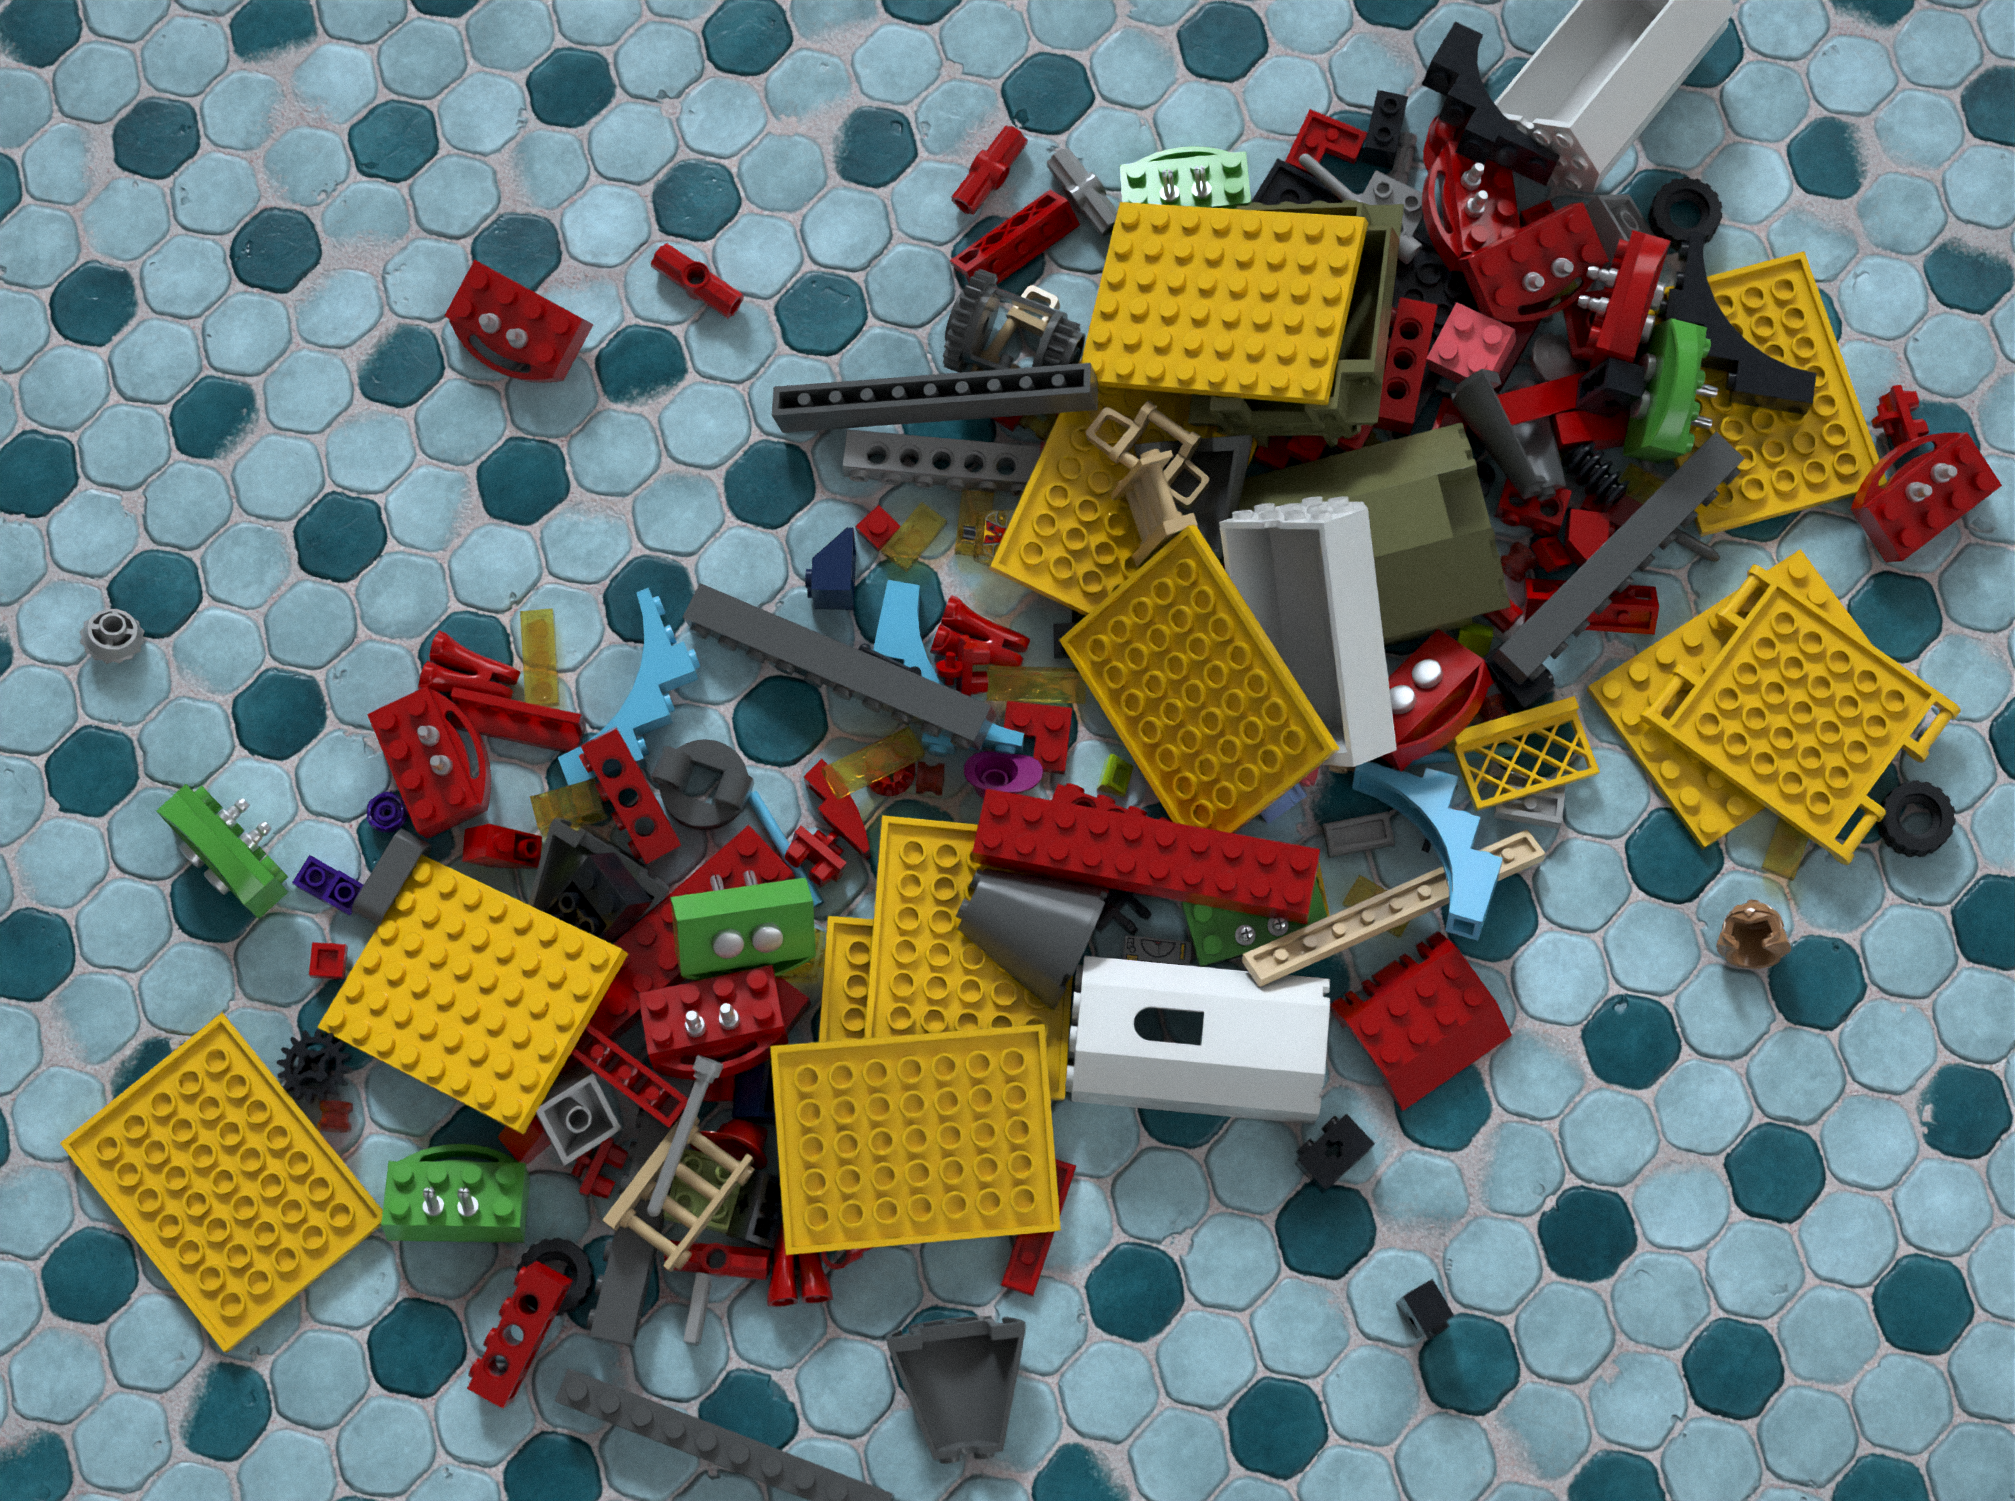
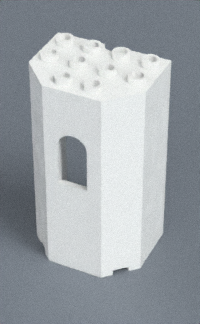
M1579 0L1494 103L1501 113L1520 131L1538 144L1561 155L1547 184L1548 186L1593 193L1726 30L1729 24L1728 20L1733 14L1735 6L1731 0Z
M1346 496L1330 498L1328 502H1323L1322 497H1309L1302 499V503H1291L1275 507L1274 503L1259 504L1254 506L1255 511H1236L1232 513L1233 518L1220 521L1226 573L1340 748L1321 765L1355 767L1397 750L1369 515L1366 505L1363 502H1349Z
M1084 956V966L1077 965L1072 1025L1078 1026H1071L1068 1057L1075 1059L1074 1066H1067L1065 1092H1072V1102L1314 1125L1320 1114L1321 1098H1319V1094L1322 1092L1325 1077L1330 998H1325L1324 996L1326 993H1329L1330 979L1286 975L1259 987L1249 971ZM1146 1008L1204 1013L1201 1045L1145 1040L1136 1033L1134 1019L1141 1010Z

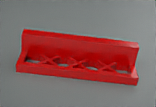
M1050 189L952 258L950 262L954 269L965 275L968 283L971 276H974L975 271L982 269L996 274L998 284L1080 226V223L1069 201Z
M1525 578L1524 591L1526 601L1523 624L1566 581ZM1629 585L1621 594L1615 589L1610 594L1612 597H1608L1612 603L1599 616L1593 612L1587 618L1591 624L1585 629L1590 631L1655 635L1659 613L1656 586ZM1533 590L1546 591L1547 593L1533 592ZM1635 597H1644L1648 599H1637Z
M456 687L452 689L451 698L455 705L463 710L471 719L480 735L564 753L581 746L586 728V723L581 714ZM452 712L450 723L456 730L468 732L461 720Z

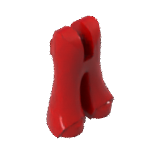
M951 595L944 610L941 624L935 634L930 653L946 656L947 652H953L956 654L955 657H957L958 635L968 634L970 637L983 640L979 641L970 638L971 642L988 644L990 649L989 664L1006 670H1020L1024 658L1016 652H1026L1031 640L1017 631L980 616L958 597Z
M438 631L431 645L430 661L427 660L423 666L418 689L428 686L436 692L452 693L453 687L512 699L514 693L512 689L490 680L508 685H516L521 672L507 664L479 655L463 647L447 633ZM444 667H449V668H452V669H455V670H459V671H463V672H467V673H470V674H473V675L461 674V673H458V672L449 670V669L444 668Z
M783 1220L773 1250V1269L767 1294V1306L774 1307L798 1304L794 1274V1254H785ZM819 1252L799 1254L803 1303H822L833 1300L832 1289L824 1272Z

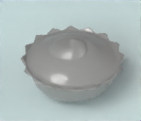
M1550 332L1547 335L1541 334L1539 339L1534 340L1530 364L1534 375L1541 383L1585 372L1583 368L1584 360L1572 358L1569 340H1565L1561 334L1555 336Z
M105 609L93 614L89 620L84 622V627L79 632L82 636L80 643L84 646L85 653L91 654L94 660H103L106 664L111 662L120 664L125 659L132 660L135 653L141 652V645L145 642L143 638L145 631L140 627L139 621L135 620L127 612L119 609Z

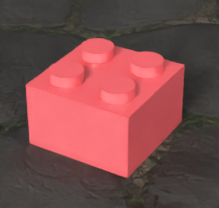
M1456 302L1426 358L1430 371L1458 384L1481 369L1498 372L1499 374L1516 343L1515 329Z

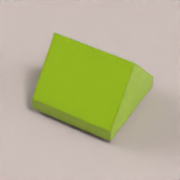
M1473 623V625L1459 628L1457 642L1483 658L1489 653L1493 638V627Z
M1110 754L1105 759L1096 790L1125 797L1134 766L1115 754Z

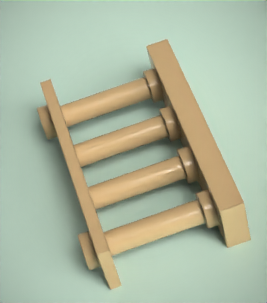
M1153 449L1141 454V459L1126 477L1118 482L1117 488L1111 494L1113 501L1124 497L1127 498L1141 537L1140 547L1132 555L1136 568L1143 566L1188 525L1198 526L1194 513L1183 516L1182 512L1177 511L1165 478L1163 468L1173 457L1171 450L1160 453L1159 449Z
M681 1117L602 1220L616 1232L620 1226L624 1229L629 1227L669 1257L663 1267L670 1273L675 1267L680 1270L692 1255L689 1248L739 1183L743 1186L755 1171L751 1167L754 1159L749 1154H746L743 1160L739 1162L699 1132L700 1128L697 1127L700 1122L698 1117L695 1119L686 1144L689 1145L691 1143L729 1171L731 1176L722 1188L718 1190L682 1162H679L675 1175L711 1201L701 1216L697 1218L668 1195L666 1196L662 1209L690 1229L680 1244L676 1246L637 1217V1212L634 1208L641 1199L645 1201L651 1199L656 1186L655 1180L661 1173Z

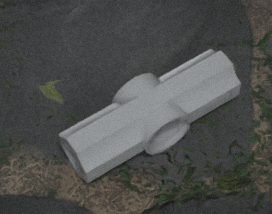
M1069 148L1060 149L1047 161L1048 169L1064 188L1066 198L1075 211L1078 213L1082 212L1101 237L1112 235L1117 209L1107 198L1101 181L1093 172H1087Z

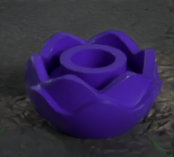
M383 792L375 796L367 804V821L372 828L379 832H394L400 829L407 819L408 810L403 798L392 792ZM390 811V815L386 816L385 812Z

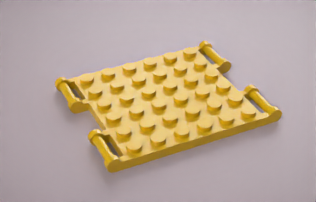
M1753 564L1747 572L1748 577L1725 607H1720L1715 614V618L1721 624L1731 627L1735 630V633L1702 677H1699L1687 667L1678 664L1672 671L1673 677L1649 708L1645 707L1639 717L1645 724L1662 732L1831 853L1838 862L1848 866L1854 859V851L1876 821L1880 822L1887 813L1881 805L1867 796L1868 792L1901 748L1912 759L1923 763L1929 756V748L1951 719H1956L1961 709L1956 703L1764 568ZM1758 584L1765 586L1767 590L1747 617L1743 619L1738 616L1737 612ZM1683 684L1690 686L1692 690L1669 721L1661 716ZM1934 705L1940 712L1917 742L1910 735L1931 706ZM1857 807L1864 810L1865 814L1842 845L1835 838Z

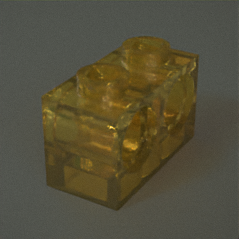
M595 779L530 796L537 826L543 837L547 836L550 824L554 818H563L571 821L572 825L570 828L572 829L607 819L603 800L595 787V784H597Z

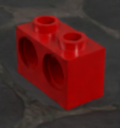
M1507 478L1494 517L1500 518L1502 523L1509 526L1517 527L1522 525L1531 528L1535 534L1540 536H1557L1572 491L1564 488L1555 490L1556 495L1544 501H1538L1536 496L1524 499ZM1509 498H1520L1524 506H1513L1509 502ZM1540 508H1551L1555 512V516L1547 517L1543 515Z

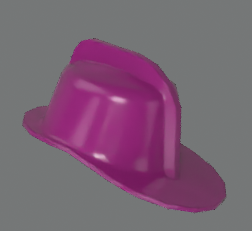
M983 751L975 753L967 759L964 764V776L973 785L976 793L984 799L986 788L1014 794L1032 789L1042 779L1043 767L1038 760L1031 756Z

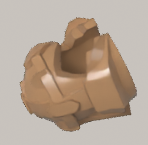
M1752 899L1744 904L1736 905L1728 913L1723 922L1722 932H1720L1716 945L1718 953L1725 957L1732 965L1749 969H1760L1775 965L1780 961V958L1791 951V946L1787 933L1783 928L1785 926L1780 914L1767 904Z

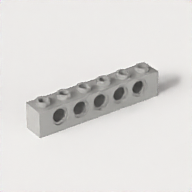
M847 430L843 471L844 477H849L850 480L855 482H867L869 479L882 480L884 484L899 485L901 482L914 483L915 486L920 488H931L933 485H941L953 491L975 488L986 494L1008 491L1014 496L1021 497L1040 455V447ZM877 454L883 455L886 458L880 464H874L869 461L872 456ZM908 457L915 458L918 461L911 467H906L901 463ZM939 460H945L950 463L949 467L943 470L936 469L933 465ZM971 463H977L982 466V469L972 473L966 470V466ZM1002 466H1010L1015 471L1010 475H1002L998 472V469Z

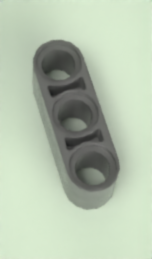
M400 829L390 841L357 895L352 912L380 926L388 908L395 903V898L399 895L403 883L413 873L414 867L417 866L421 854L426 857L429 856L432 848L431 844L404 829Z

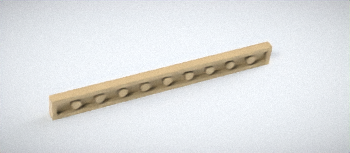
M1528 829L1478 850L1487 851L1503 858L1498 881L1542 862L1546 854ZM1443 866L1251 950L1243 954L1242 963L1257 985L1262 987L1449 903V887Z

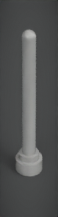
M1302 154L1300 156L1299 163L1342 201L1356 200L1363 202L1309 154ZM1400 234L1398 259L1405 265L1408 264L1419 253L1423 245L1414 237L1409 238L1407 235L1402 236Z
M697 1055L693 1066L696 1080L647 1207V1212L650 1216H658L662 1210L708 1085L713 1083L715 1078H719L723 1064Z

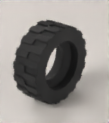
M1683 177V179H1673L1670 183H1665L1653 199L1648 216L1650 229L1656 237L1670 240L1669 248H1673L1675 251H1679L1680 243L1687 241L1691 231L1704 233V246L1706 242L1709 243L1713 238L1722 219V203L1718 199L1719 195L1711 189L1709 184H1705L1697 178L1689 179V177ZM1683 200L1694 203L1701 213L1699 223L1692 228H1681L1675 225L1670 218V208L1673 204Z
M1913 780L1911 783L1904 782L1897 788L1895 787L1882 800L1881 806L1887 813L1880 822L1876 821V826L1879 828L1878 833L1880 837L1884 839L1888 847L1895 850L1894 852L1905 854L1906 857H1924L1928 853L1932 854L1939 849L1954 831L1952 828L1956 823V818H1954L1955 809L1950 803L1951 799L1942 792L1941 788L1931 785L1932 783L1926 781L1923 783L1919 782V780ZM1917 803L1929 810L1932 824L1926 833L1914 835L1902 827L1899 816L1904 806Z
M554 1237L551 1240L547 1238L540 1240V1243H534L526 1253H523L521 1256L522 1260L517 1265L516 1271L519 1272L523 1266L527 1268V1266L536 1261L545 1264L552 1260H561L568 1264L572 1271L573 1282L556 1316H563L564 1313L568 1312L572 1313L576 1311L577 1307L582 1306L586 1302L585 1299L592 1292L591 1287L595 1279L593 1276V1265L588 1255L572 1241ZM528 1294L526 1303L537 1310V1299L533 1295Z

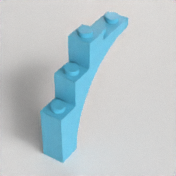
M888 580L873 650L910 668L913 666L919 667L922 677L945 686L939 680L930 664L920 636L918 620L921 600L920 585ZM993 723L980 750L984 747L995 749V752L1022 754L1024 733L1000 727ZM923 732L921 740L922 749L928 750L927 753L932 756L946 757L947 754L955 755L956 746L950 742L951 738L940 734L936 738ZM969 747V750L980 751V750H976V749H974V748H972V747Z
M649 588L636 592L643 615L644 646L641 666L634 686L619 712L599 733L588 740L590 741L617 726L640 769L647 767L644 757L650 755L644 738L641 735L673 723L669 713L675 711L669 693L665 692L698 680L695 669L701 667L694 649L687 651L684 641L675 644L677 641L671 626H663L660 616L666 613L659 596L652 598ZM581 746L558 757L573 795L594 788L595 784L600 782L594 770L588 773L578 756L584 753ZM608 759L603 763L602 770L607 776L613 777L621 772L622 765L616 759Z
M1365 762L1357 765L1354 772L1352 789L1375 797L1398 810L1418 827L1432 844L1439 857L1449 887V914L1445 931L1478 941L1499 878L1503 858L1487 851L1472 849L1477 836L1480 817L1472 815L1467 811L1451 809L1458 776L1451 775L1445 771L1426 768L1422 778L1409 772H1400L1383 767L1374 762Z

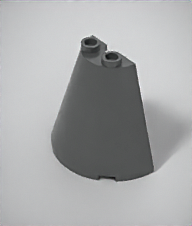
M1481 369L1473 373L1455 387L1457 393L1455 392L1450 395L1453 406L1524 499L1536 496L1538 501H1544L1556 495L1555 490L1566 486L1551 416L1512 426L1497 395L1541 384V382L1527 379L1502 393H1497L1493 388L1502 384L1498 372Z
M1252 435L1202 438L1190 461L1209 477V486L1191 509H1185L1174 502L1177 511L1182 512L1183 516L1194 513L1198 524L1197 528L1221 564L1225 563L1219 522L1233 518L1232 513L1239 509L1253 442ZM1178 440L1134 444L1139 460L1141 459V454L1153 449H1159L1160 453L1171 450L1173 457L1164 466V472L1178 454L1183 443ZM1184 468L1170 485V488L1187 498L1191 496L1201 482Z
M554 818L549 827L528 905L544 911L586 858L594 854L614 852L653 902L641 917L666 896L669 888L659 876H655L654 879L650 878L647 875L649 867L636 860L634 856L611 841L583 826H580L579 830L576 831L570 828L572 825L571 821L563 818Z
M977 869L969 886L975 889L970 901L963 899L955 916L961 919L957 929L1043 1004L1055 1010L1066 990L1065 985L1073 976L1105 904L1103 900L1107 897L1109 889L1066 880L992 869H984V871Z
M968 1316L908 1326L909 1333L902 1335L901 1330L891 1332L886 1337L887 1347L933 1459H939L940 1463L948 1464L960 1461V1455L966 1453H974L975 1459H988L995 1456L994 1452L1003 1451L1026 1332L1025 1322L1013 1317H1002V1323H995L992 1316Z

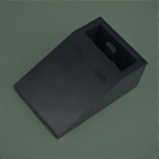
M611 852L589 855L543 912L606 942L612 943L636 923L653 901L618 856Z

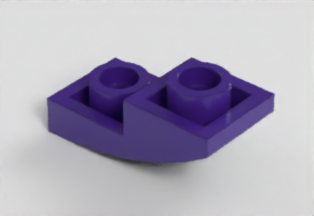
M311 855L308 856L292 882V885L349 916L352 914L354 901L364 886L340 870H335Z

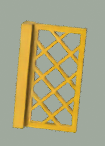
M1575 696L1467 727L1446 744L1449 753H1454L1475 812L1596 776L1600 773L1577 714L1579 705ZM1571 722L1575 733L1572 743L1555 735L1559 725ZM1552 728L1551 733L1546 731V729ZM1536 733L1547 739L1541 752L1524 744L1529 734ZM1522 737L1520 742L1515 739ZM1551 741L1568 749L1562 763L1545 755ZM1506 742L1517 748L1511 762L1494 754L1497 744ZM1492 746L1490 751L1484 749L1485 747ZM1475 751L1486 757L1480 771L1467 764L1464 756L1465 753ZM1520 751L1538 759L1532 772L1514 764ZM1572 752L1584 757L1588 769L1578 772L1566 765ZM1490 759L1507 767L1501 781L1484 773ZM1542 761L1559 769L1555 779L1548 781L1536 775ZM1511 770L1528 778L1524 788L1517 790L1505 784ZM1563 772L1569 774V775H1566V776L1561 777V775H1562ZM1472 775L1477 777L1475 782L1473 780ZM1480 779L1498 788L1494 797L1481 801L1477 790ZM1532 781L1538 783L1536 785L1530 786ZM1502 790L1507 792L1506 794L1500 795Z

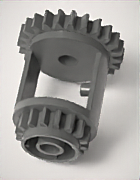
M982 269L975 271L974 276L970 278L969 285H966L965 290L957 297L945 330L946 343L944 345L946 349L943 353L945 368L961 373L963 370L965 371L967 364L987 371L1010 369L1014 359L1012 356L1002 353L998 364L980 357L992 332L1000 300L1051 318L1040 340L1032 367L1079 363L1085 343V334L1080 332L1079 323L1068 320V315L1065 312L998 288L996 285L998 281L996 274Z

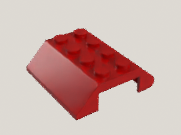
M1439 931L1426 938L1428 945L1423 943V941L1416 945L1419 956L1424 959V962L1421 964L1416 963L1410 956L1404 953L1399 957L1401 964L1394 960L1371 976L1373 982L1369 979L1361 982L1364 992L1370 997L1368 1000L1363 1002L1350 990L1344 994L1347 1002L1339 997L1330 1004V1011L1343 1029L1346 1026L1384 1077L1383 1086L1402 1112L1512 1036L1497 1001L1457 946Z

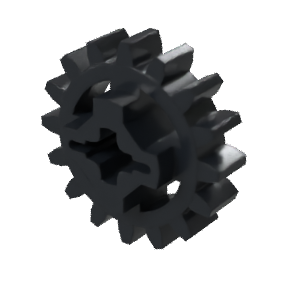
M320 1029L316 1030L314 1037H311L305 1030L302 1032L303 1039L301 1041L294 1037L290 1038L293 1044L291 1049L282 1047L281 1051L287 1056L286 1059L277 1060V1064L283 1067L285 1071L280 1072L277 1076L280 1080H288L283 1088L287 1092L295 1089L293 1094L295 1099L300 1101L306 1095V1102L313 1104L315 1097L318 1096L320 1101L326 1103L328 1093L331 1092L338 1097L340 1094L336 1087L339 1084L342 1086L349 1084L343 1076L353 1072V1069L345 1065L346 1062L352 1059V1056L349 1053H341L346 1048V1045L342 1041L334 1044L336 1041L334 1034L329 1033L324 1039V1033ZM320 1045L325 1046L326 1048L323 1047L319 1051L310 1050L308 1047ZM297 1056H298L299 1059H298L297 1068H296L295 1070H293V1069H294L295 1060H296V1058H297ZM313 1061L318 1063L319 1070L316 1073L312 1071V1066L310 1065ZM336 1063L335 1073L331 1077L332 1065ZM311 1082L320 1083L321 1085L318 1088H306L303 1086H307Z

